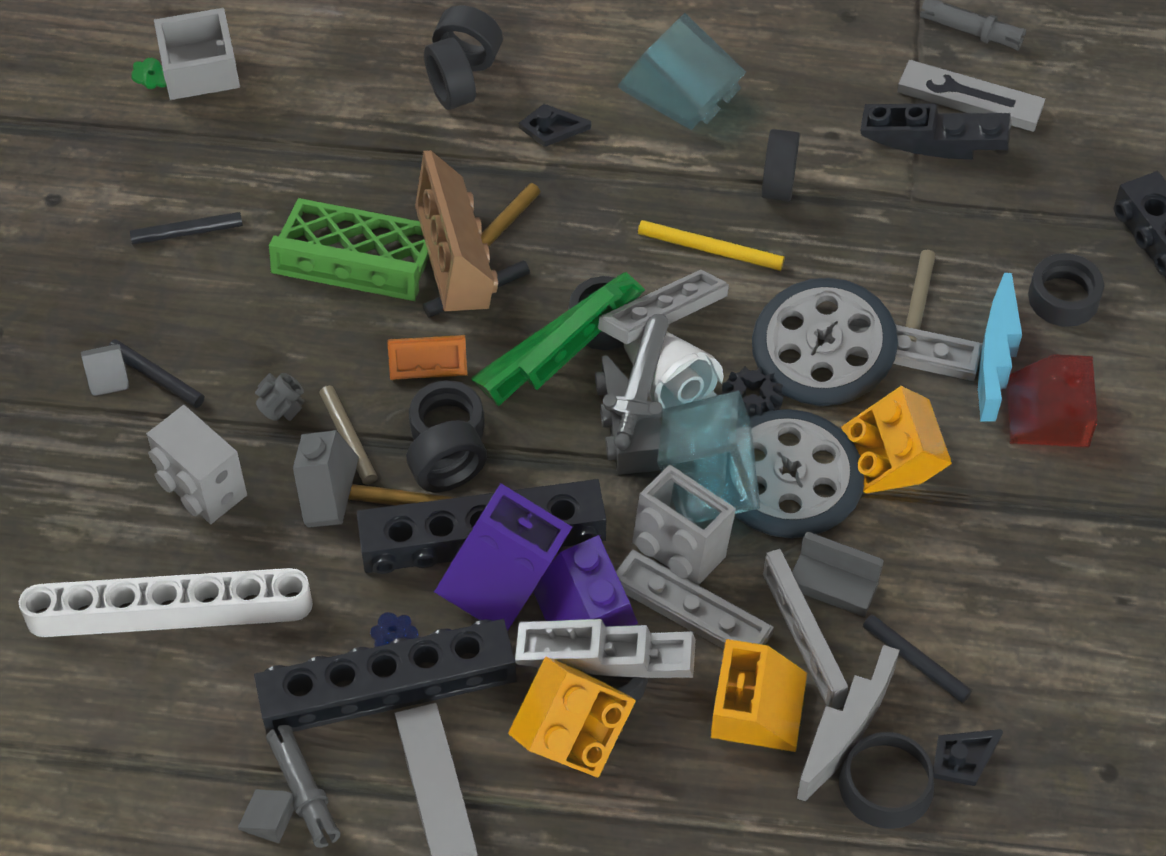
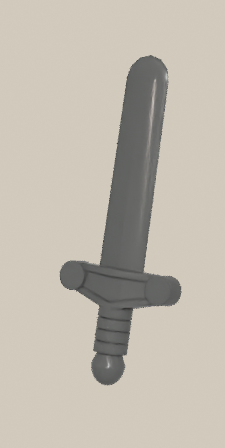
M654 314L646 322L624 396L607 394L603 398L606 410L613 411L622 416L617 431L618 436L615 438V445L619 450H625L630 446L637 420L647 418L659 419L664 414L661 403L647 401L668 328V319L662 314Z

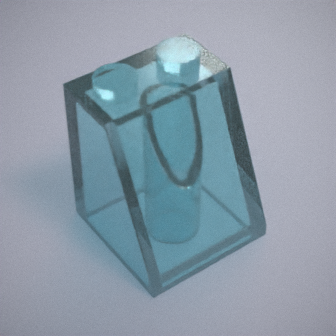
M684 13L642 54L619 83L618 87L627 94L692 130L701 120L705 124L710 122L721 110L717 105L721 99L728 103L742 87L737 82L745 75L746 71Z
M740 391L664 408L657 460L661 472L669 465L673 466L736 508L735 514L760 509L751 421ZM674 482L671 498L679 514L693 523L715 519L720 514L719 511Z

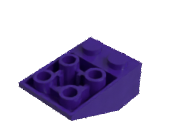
M500 483L434 593L478 620L487 619L495 621L504 619L508 631L555 557L572 526Z

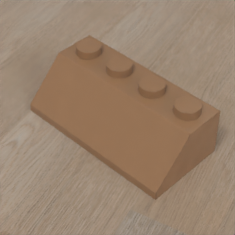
M424 151L415 207L444 311L489 309L492 293H496L498 289V278L496 271L491 270L489 266L490 252L488 244L482 243L481 220L479 217H475L473 213L472 192H467L464 179L459 173L432 151Z

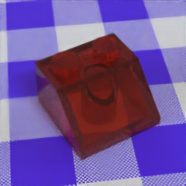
M1053 354L1010 374L1007 384L1010 444L1090 446L1098 422L1093 356Z

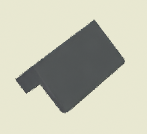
M806 532L802 541L801 554L792 574L802 594L865 617L879 585L884 561L868 553Z

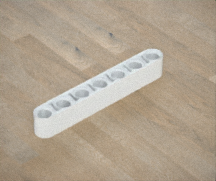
M293 568L37 584L25 589L19 599V607L28 629L32 634L39 637L289 622L306 617L312 610L313 605L307 576L302 571ZM292 592L299 593L294 597H285L287 594ZM258 595L254 599L244 600L247 596ZM207 598H216L211 602H202ZM174 600L168 605H161L165 601ZM125 603H132L128 607L119 608ZM89 605L87 609L78 611L82 606ZM48 608L42 613H36L40 609Z

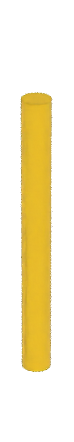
M641 220L638 229L639 235L779 271L782 270L785 257L644 220Z

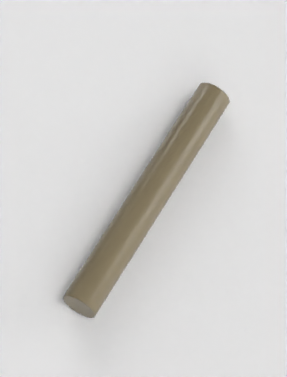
M923 250L920 254L905 327L920 330L936 256L931 250ZM907 335L911 341H917L914 336Z
M330 385L323 387L319 394L338 433L359 456L356 470L363 484L369 485L374 483L378 476L334 387Z

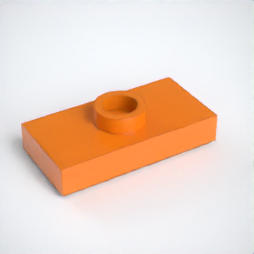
M465 335L388 339L390 380L468 375Z

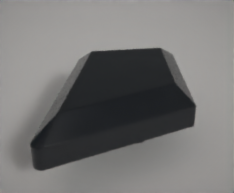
M543 104L519 122V129L543 147L591 129V121Z
M997 729L939 735L933 766L934 778L975 786L996 749L1003 731Z

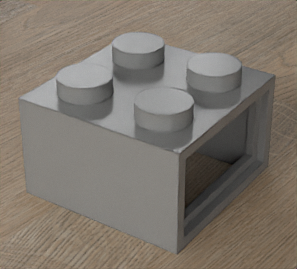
M224 8L154 20L170 100L240 88Z
M182 405L146 433L151 448L148 454L157 469V473H155L156 480L165 491L169 493L175 491L181 497L184 507L193 516L196 517L200 514L207 522L212 524L247 496L237 451L185 405Z
M669 465L639 495L632 543L643 554L655 558L681 579L686 578L699 585L726 557L736 508ZM674 482L720 512L704 530L670 508Z

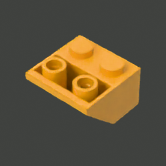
M903 386L898 387L841 426L843 432L854 443L860 454L858 470L864 474L863 492L867 494L922 484L952 464L930 400Z
M726 639L713 712L711 738L796 752L807 672L767 645Z
M545 656L508 734L530 752L599 778L636 700L576 668Z

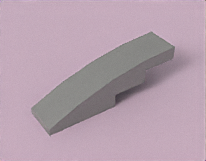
M602 619L519 622L515 661L518 665L540 668L545 656L586 674L643 678H693L696 639L692 631L650 633L647 625L605 627Z
M883 645L872 680L855 675L843 711L828 706L825 707L800 779L797 799L806 801L836 772L853 747L860 741L881 705L895 671L900 650Z
M433 703L396 712V723L431 856H477L466 807L437 704Z

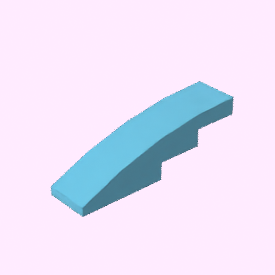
M1004 273L997 289L981 348L978 376L980 422L996 421L1002 400L1000 389L1007 388L1012 369L1011 357L1017 356L1022 337L1012 273Z

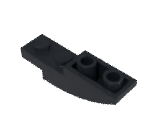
M936 103L865 104L860 132L861 136L874 142L914 154L948 159L973 160L974 150H1008L1012 122L1011 113H938Z

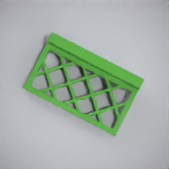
M298 198L280 235L273 236L269 244L270 267L273 274L415 301L418 295L419 280L428 262L429 254L425 240L412 244L407 238L414 234L423 235L419 221ZM303 213L319 215L320 218L305 223L301 217ZM346 220L354 222L355 225L340 230L336 223ZM328 227L332 232L320 238H316L312 233ZM382 227L389 229L391 232L376 237L371 230ZM362 233L367 238L366 241L352 245L348 240ZM304 235L308 242L294 240V238ZM397 240L403 246L391 252H388L384 245ZM340 242L344 249L330 247L329 245ZM375 249L380 256L366 254L365 252ZM411 256L416 263L402 261L400 259Z

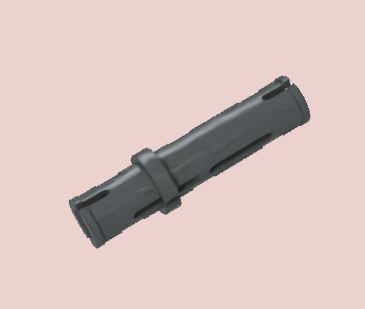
M925 0L921 8L924 11L920 12V18L980 37L982 42L988 43L993 41L1014 48L1017 51L1023 43L1024 38L1022 36L1026 34L1025 28H1019L998 21L997 16L990 14V16L986 17L938 0Z
M289 725L278 726L284 742L281 743L274 729L267 734L266 741L278 761L291 793L294 794L295 802L293 807L297 815L304 818L314 845L316 847H326L328 843L322 829L325 828L332 843L337 841L341 835L327 808L328 797L323 789H318L316 781L294 737L292 728Z

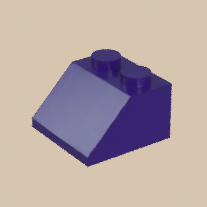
M599 535L560 552L548 566L533 590L546 621L602 619L605 627L635 626L638 624L629 599Z

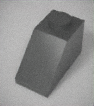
M336 430L301 435L293 471L303 522L308 528L343 523L359 456Z

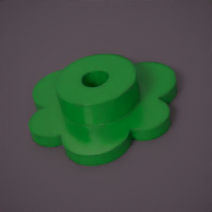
M146 58L143 62L137 61L133 64L131 79L134 82L142 84L148 89H155L157 86L167 87L163 67L157 59Z

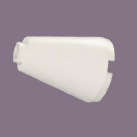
M666 332L649 397L652 402L661 403L664 411L663 417L666 420L672 421L671 418L677 417L682 421L690 420L702 413L716 398L717 394L713 390L718 381L721 384L723 382L722 366L709 353ZM642 338L629 344L624 343L625 351L633 365Z

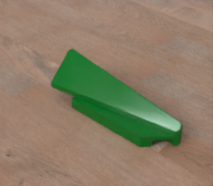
M627 272L620 274L473 375L472 381L498 407L526 381L538 390L601 332L598 329L599 317L636 300L645 291L644 287Z

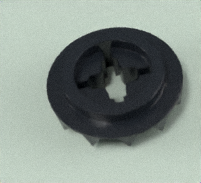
M744 366L738 373L731 372L727 381L723 383L722 402L725 408L739 419L747 420L755 415L762 416L764 412L775 411L781 408L784 398L782 394L783 384L772 383L771 381L775 373L765 376L761 366L757 370H748ZM748 387L751 390L757 387L760 388L759 397L755 394L746 396V388Z

